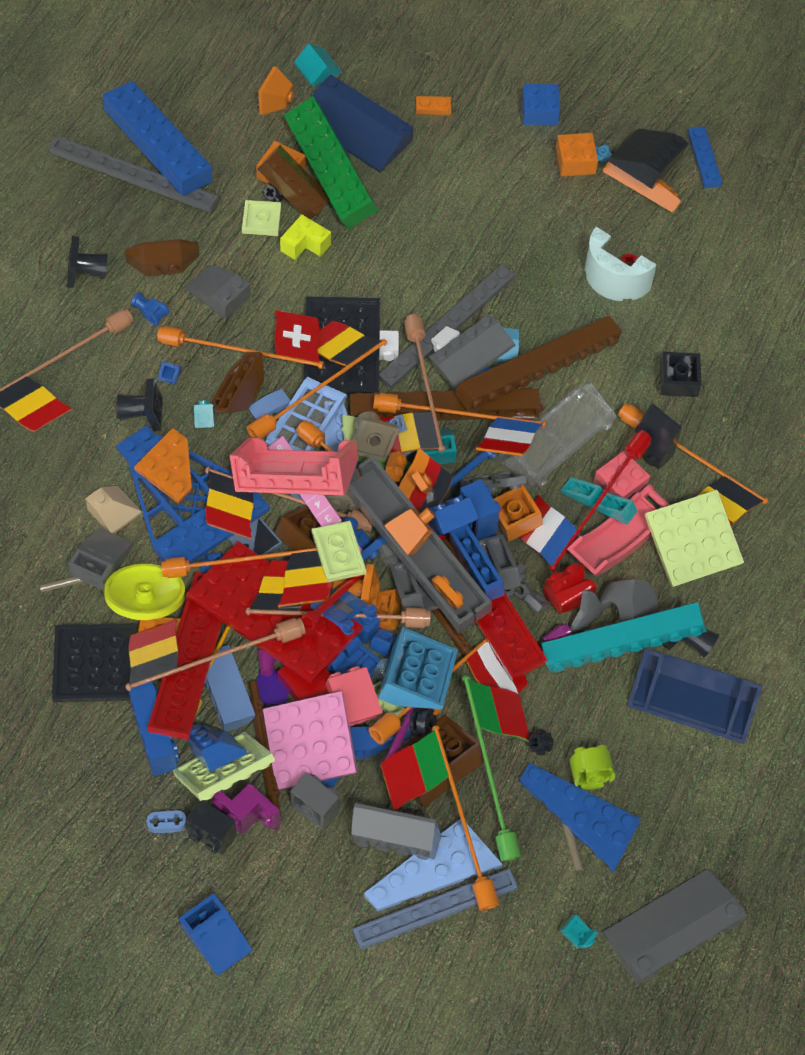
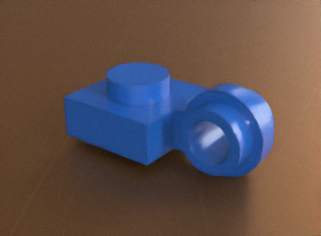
M345 518L343 522L351 521L357 543L364 551L372 544V541L363 529L357 531L358 521L355 518Z

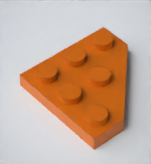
M172 428L134 466V470L178 504L192 491L188 439Z

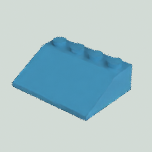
M402 627L394 641L378 699L395 706L442 709L458 649Z

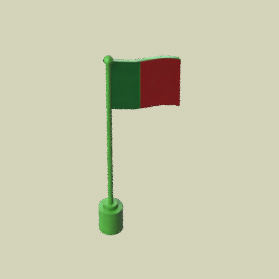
M464 676L462 681H465L502 831L498 832V836L495 837L501 862L521 858L516 833L505 828L481 729L494 734L518 737L528 742L530 735L520 696L508 689L485 686L469 680V676Z

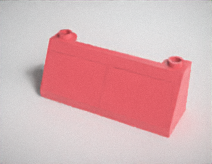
M248 438L230 455L235 492L345 495L358 461L356 440L342 441L338 447L339 452L268 450L267 444L263 439Z

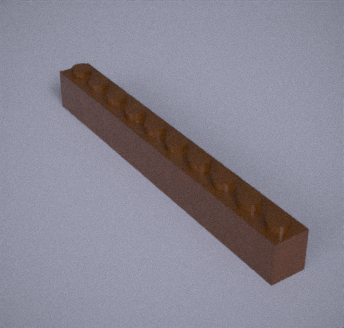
M609 315L459 383L456 395L468 411L473 408L478 409L484 403L493 402L500 396L508 395L519 387H526L534 380H541L549 373L554 374L562 367H569L580 359L584 360L593 353H599L608 346L616 345L619 342L622 331Z
M539 388L515 389L508 395L504 394L493 402L489 401L480 408H473L469 411L457 397V390L431 391L435 408L509 418H539L540 414ZM396 391L389 393L398 395L401 403L430 407L427 392ZM380 392L350 394V416L358 417L361 413L367 411L374 412L379 417H392L414 412H431L429 410L400 407V410H396V414L379 412L378 409H373L375 394H380ZM435 411L437 421L488 419Z

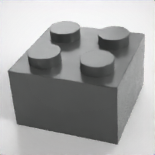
M305 773L290 791L291 807L323 831L339 813L338 793L333 788L325 787L322 781L315 775L310 776L308 773Z

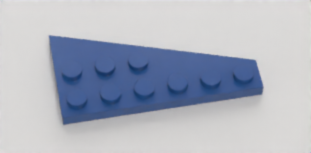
M529 763L520 779V783L536 799H540L548 807L547 809L552 814H555L561 820V823L566 825L583 844L595 852L594 855L602 859L614 873L641 819Z

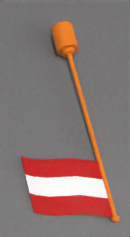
M486 639L454 665L452 671L454 672L466 661L477 683L508 689L517 694L528 686L525 675L514 681L511 680ZM406 707L398 715L386 713L369 728V734L372 739L378 744L385 743L401 728L399 718L412 707Z

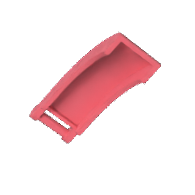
M649 484L630 499L634 502L638 512L627 525L610 517L596 529L584 536H580L567 550L594 576L600 575L626 559L652 536L644 514L657 509L645 498L650 496L662 508L670 504L654 491L655 488Z

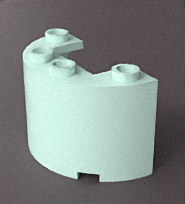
M596 227L590 237L585 263L586 279L590 286L600 295L616 301H623V299L635 300L646 295L651 290L656 264L642 255L631 267L602 249L611 239V236Z

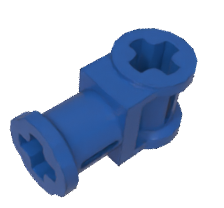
M141 292L135 294L131 301V306L140 309L142 316L154 326H157L160 323L159 321L170 313L164 303L154 298L148 300Z

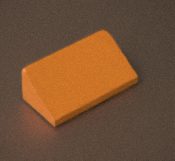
M397 590L379 591L375 614L400 615L401 603ZM379 618L381 619L379 628L387 630L398 629L399 619Z

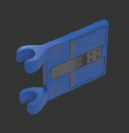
M337 587L336 589L332 590V591L330 592V594H329V597H330L339 587ZM347 591L322 615L338 625L344 634L350 635L354 632L351 629L354 623L349 619L363 611L368 619L373 620L377 617V614L374 613L377 611V607L373 604L365 603ZM324 601L312 603L311 608L316 610Z

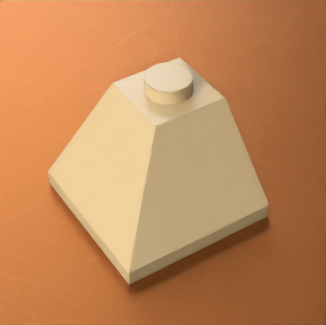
M118 486L100 487L85 498L87 510L107 531L113 534L142 514V511Z

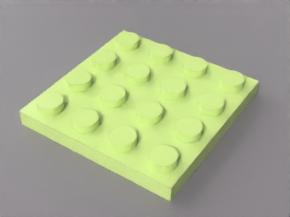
M717 490L644 514L671 588L744 563Z
M244 731L233 738L246 749L248 754L212 772H209L197 758L184 763L172 771L175 777L200 801L208 800L216 792L226 790L233 783L249 778L251 773L267 768L270 763L275 761L272 753Z

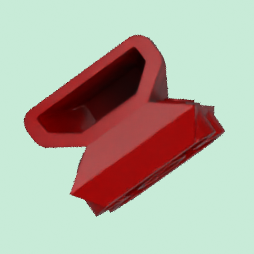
M575 563L566 568L565 571L551 575L545 582L543 593L546 600L554 605L558 613L563 614L579 608L583 590H591L595 593L597 585L591 579H584V566L581 563Z

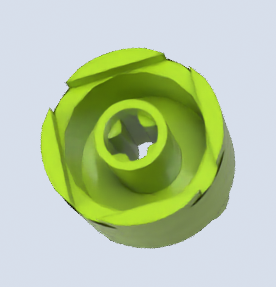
M598 745L587 749L579 747L574 750L575 754L570 758V766L575 786L581 785V789L593 790L604 787V782L609 780V783H611L615 779L611 755L605 745Z

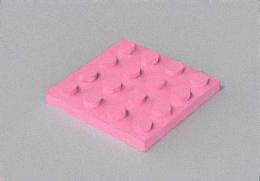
M342 691L263 709L269 749L275 759L272 762L273 773L279 790L293 788L305 773H308L310 776L315 775L321 781L358 773L345 698Z

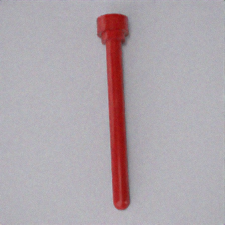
M364 575L350 577L315 611H308L301 618L303 625L308 629H314L319 624L320 616Z

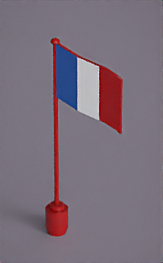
M639 430L630 439L625 447L627 459L577 530L562 514L550 507L541 498L540 494L534 501L541 512L543 525L519 538L548 562L550 571H556V566L567 552V548L574 542L631 459H641L651 445L650 441L652 438L647 432Z

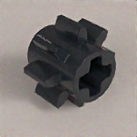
M270 182L266 183L267 187L263 190L265 199H271V202L283 201V195Z
M537 729V733H531L528 743L531 752H537V755H545L546 752H551L554 740L551 733Z

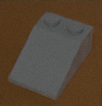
M213 265L205 268L185 287L188 292L224 319H227L251 297L250 284L235 273Z

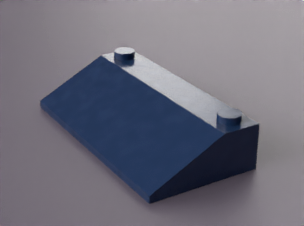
M331 74L319 85L313 94L314 98L323 108L345 150L379 173L413 141V126Z
M645 648L627 707L744 744L763 686Z

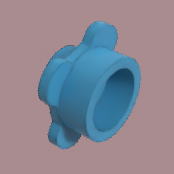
M608 145L595 147L598 162H606L612 155Z

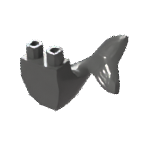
M637 579L611 582L605 587L599 600L591 590H583L580 611L570 626L571 632H581L587 628L600 612L614 605L619 610L620 621H628L659 613V604L654 588L647 581Z

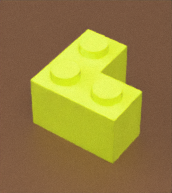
M301 215L280 238V251L294 260L305 248L321 257L331 246V232L304 215Z

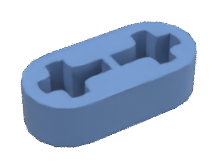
M181 811L153 812L148 815L146 823L149 831L152 833L180 832L186 827V816ZM176 817H179L180 819L179 825H175V823L172 822L175 821ZM154 819H158L160 822L157 827H154Z

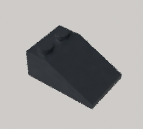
M653 403L650 405L635 433L642 430L651 436V445L642 457L646 459L649 465L659 470L674 456L682 427Z

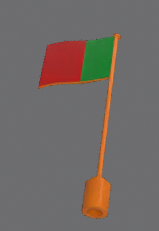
M433 726L432 732L419 742L392 754L381 763L393 810L396 811L406 802L431 791L449 778L479 878L472 885L479 911L489 910L500 905L492 879L488 880L487 877L482 876L439 734L440 727Z

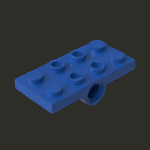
M356 637L331 663L327 670L332 674L341 672L342 675L348 673V670L360 666V669L367 667L372 679L384 666V662L361 645L360 639Z

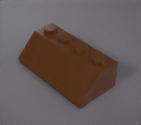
M278 145L258 167L263 176L305 217L313 218L328 203L329 197L325 190L281 145Z

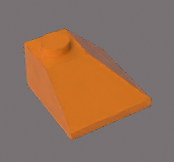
M273 66L258 91L259 114L264 115L285 109L289 102L291 103L294 99L293 84L275 66Z

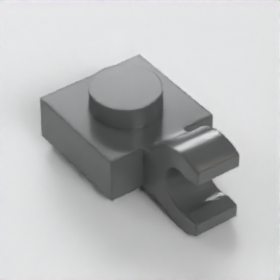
M521 583L524 593H521L519 590L514 593L518 598H525L524 600L529 603L528 606L537 612L547 610L551 605L540 593L534 592L527 583Z

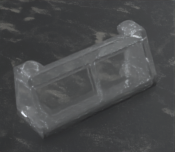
M589 381L574 388L537 420L539 422L544 420L546 426L544 428L541 427L535 434L529 450L523 456L498 453L496 456L511 471L514 470L525 475L526 484L530 488L536 486L541 488L548 482L547 478L553 470L602 429L606 431L614 425L612 421L617 416Z

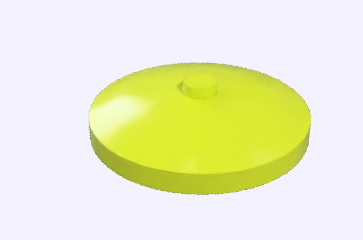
M135 564L117 570L107 579L104 587V596L107 605L121 616L136 620H153L172 614L182 605L185 598V585L181 577L169 579L168 577H163L160 565Z

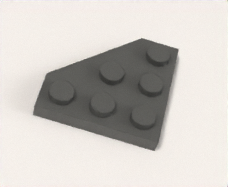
M512 470L462 479L458 482V486L461 488L482 479L484 485H488L490 490L499 489L498 487L516 489L521 488V484L526 483V476Z

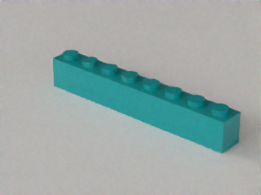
M697 602L542 643V648L548 660L546 666L549 671L561 672L568 667H580L584 663L591 661L600 662L607 657H619L623 653L630 651L638 652L649 646L658 647L668 641L677 642L684 637H696L707 631L702 610Z

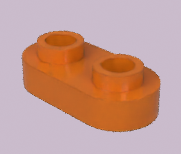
M400 451L391 452L386 465V472L394 482L401 480L407 463L406 456Z
M436 575L431 580L434 588L452 608L458 610L464 605L463 596L460 592L454 591L449 586L450 582L445 576L440 577Z

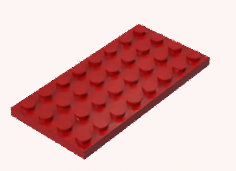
M238 541L220 560L256 556L258 554ZM266 559L216 564L187 592V597L250 642L274 634V629H276V624L292 618H302L303 616L246 614V609L248 607L251 608L259 593L264 573L270 564ZM312 603L303 604L300 611L315 610L311 608ZM320 616L319 624L314 629H308L304 626L306 633L302 634L300 638L282 643L281 640L277 641L275 637L255 645L310 684H313L363 630V626L352 618L349 619L354 623L351 627L354 632L346 635L338 625L325 616Z

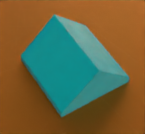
M310 43L294 61L296 67L312 87L322 83L330 74L335 77L342 73L324 48Z

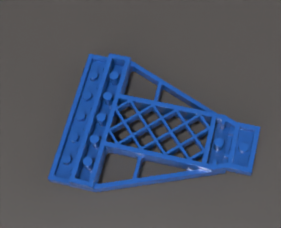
M145 426L117 444L116 449L128 462L153 551L161 561H166L167 558L185 556V560H189V563L192 564L235 534L207 525L206 507L196 508L197 501L207 502L209 487L205 482L209 480V473L199 476L190 466L191 480L194 482L191 485L193 489H196V494H188L182 500L180 506L169 505L170 497L164 492L158 491L156 486L154 488L151 482L134 470V466L163 438L160 435H155L148 426ZM189 451V459L204 467H210L212 470L233 476L232 472ZM138 481L159 504L149 512L146 511ZM199 489L202 491V493H203L205 496H198V495H199ZM253 492L254 505L251 523L270 511V506L258 492ZM184 500H193L194 506H183ZM161 511H165L177 527L159 539H155L149 519ZM191 512L192 517L189 519L181 518V513Z

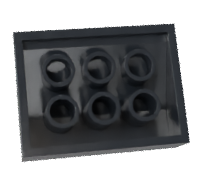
M638 128L608 158V162L653 189L682 158L689 142L675 133Z

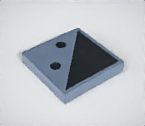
M261 518L250 524L252 540L236 534L228 539L232 546L239 541L258 555L271 554L283 546L282 541Z

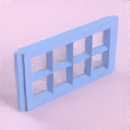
M307 377L288 406L321 383ZM325 385L282 415L277 421L276 430L268 435L265 441L266 444L270 446L284 436L293 450L313 451L314 448L298 436L296 432L297 427L301 422L307 420L325 433L343 405L347 395Z

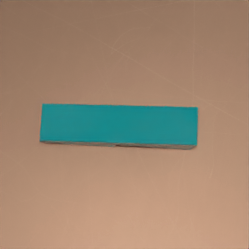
M573 477L560 490L562 494L593 508L604 492L599 485ZM610 493L606 494L596 509L626 525L638 512L632 500Z

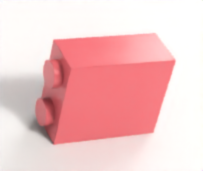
M360 666L348 670V673L341 675V672L329 676L326 682L329 694L340 691L344 693L350 727L380 718L383 712L367 667L360 669Z

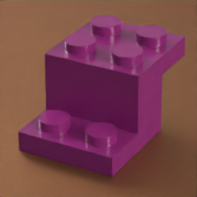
M250 783L233 800L229 799L221 790L216 792L211 798L212 807L234 819L236 831L242 835L259 818L265 827H271L274 831L281 826L280 810Z

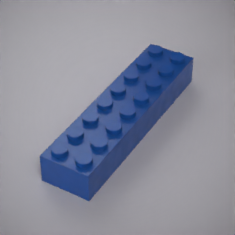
M133 81L103 94L104 111L182 196L212 182V166Z

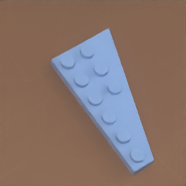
M461 819L441 833L435 859L428 858V860H423L413 855L364 893L365 898L377 912L401 904L405 900L420 897L422 894L430 891L434 892L462 882L469 877L478 876ZM468 826L481 873L484 874L486 871L501 868L502 863Z

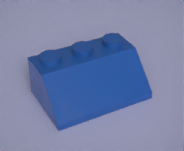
M204 724L194 725L189 740H187L192 754L209 772L248 754L246 749L228 732Z

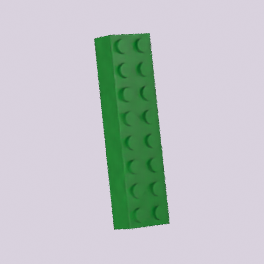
M314 96L284 114L286 121L345 226L351 229L379 211L323 108Z

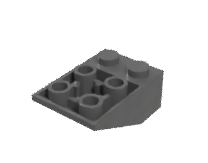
M99 527L77 549L68 563L70 576L76 577L104 591L107 579L119 569L134 543Z

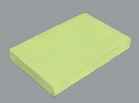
M351 521L312 529V535L327 582L366 574V568Z

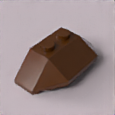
M182 239L143 242L125 249L126 262L146 276L183 273L199 257L198 242Z
M246 352L243 355L244 358L239 360L228 371L212 400L215 413H233L246 411L250 408L264 382L263 354L261 352Z

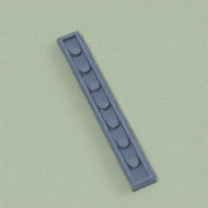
M510 868L487 877L488 880H493L498 897L518 889ZM476 882L353 928L352 931L360 950L478 905L472 887Z

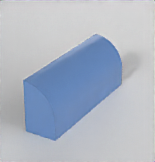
M229 645L221 647L218 653L229 650ZM230 653L216 658L209 670L205 684L222 730L228 732L251 722L255 717V712L233 654Z

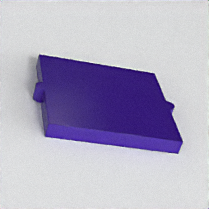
M259 670L257 684L263 704L268 706L287 704L289 692L278 680V670H274L271 676L261 675V670Z

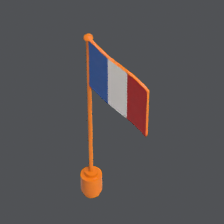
M381 392L380 394H375L373 409H378L379 412L396 414V410H400V407L431 411V408L428 406L401 403V399H398L396 394ZM435 408L436 412L495 419L489 427L484 440L476 447V450L523 456L529 450L535 434L541 427L544 428L546 426L544 420L539 422Z

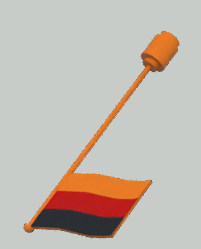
M307 420L299 424L296 432L312 448L322 446L327 451H333L324 443L325 433L316 425ZM418 447L415 459L402 479L399 488L417 511L421 513L427 507L431 508L441 504L450 488L453 476ZM417 471L423 474L426 473L432 481L431 486L433 490L427 494L421 492L411 476Z

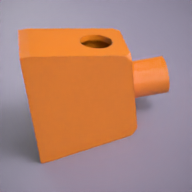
M428 507L421 513L415 509H409L384 526L407 555H414L433 533V529L429 526L428 522L435 517V514Z

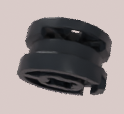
M413 709L410 717V730L414 736L423 735L425 737L432 732L433 726L437 725V717L433 715L434 709Z

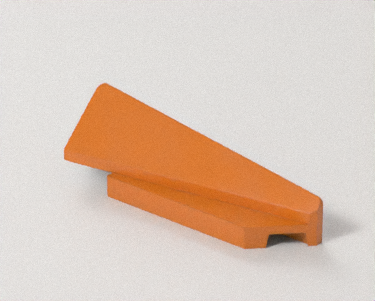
M610 162L603 168L604 173L670 212H674L682 202L677 197V192L662 180L651 189Z

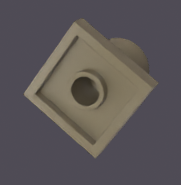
M363 412L355 420V429L357 431L353 440H356L358 455L367 458L374 456L376 460L386 462L398 434L399 426L381 421L380 417L374 412Z

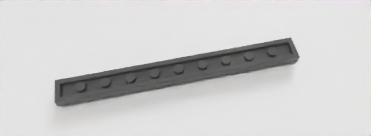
M59 136L56 137L49 147V153L209 213L218 202L217 195L201 189H196L182 196L163 175Z
M501 264L425 332V338L420 341L423 359L425 360L434 352L432 338L446 326L458 330L512 282L516 274ZM416 342L411 344L379 373V380L390 389L394 388L420 364Z

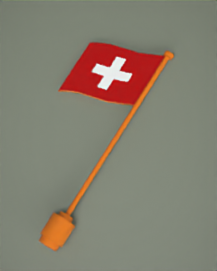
M274 310L276 315L274 338L276 354L188 338L183 329L171 326L160 327L157 334L159 342L175 347H181L185 341L241 352H261L263 356L318 366L319 369H323L324 362L319 361L318 354L320 332L318 319L305 315Z

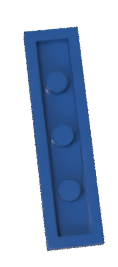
M706 128L688 129L687 135L704 189L721 187V176Z

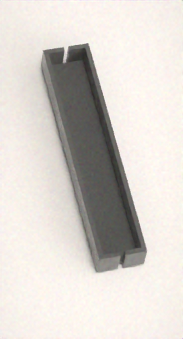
M374 456L359 465L360 478L358 470L355 468L347 490L348 495L460 634L474 624V618L478 621L491 612L492 602L434 530L416 554L407 555L384 525L409 509H417ZM436 575L440 577L445 576L450 582L449 586L454 591L460 592L464 598V605L458 610L452 608L434 588L431 580Z

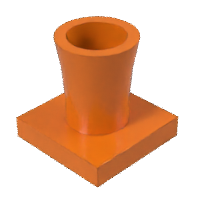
M366 564L364 580H358L348 591L365 603L373 604L377 607L380 580L374 564ZM349 578L334 581L333 590L341 586Z

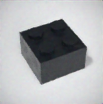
M663 352L660 361L661 395L698 397L702 385L700 353Z
M199 800L186 818L189 838L196 843L201 842L205 844L206 848L214 854L219 853L223 856L237 836L235 820L204 801Z

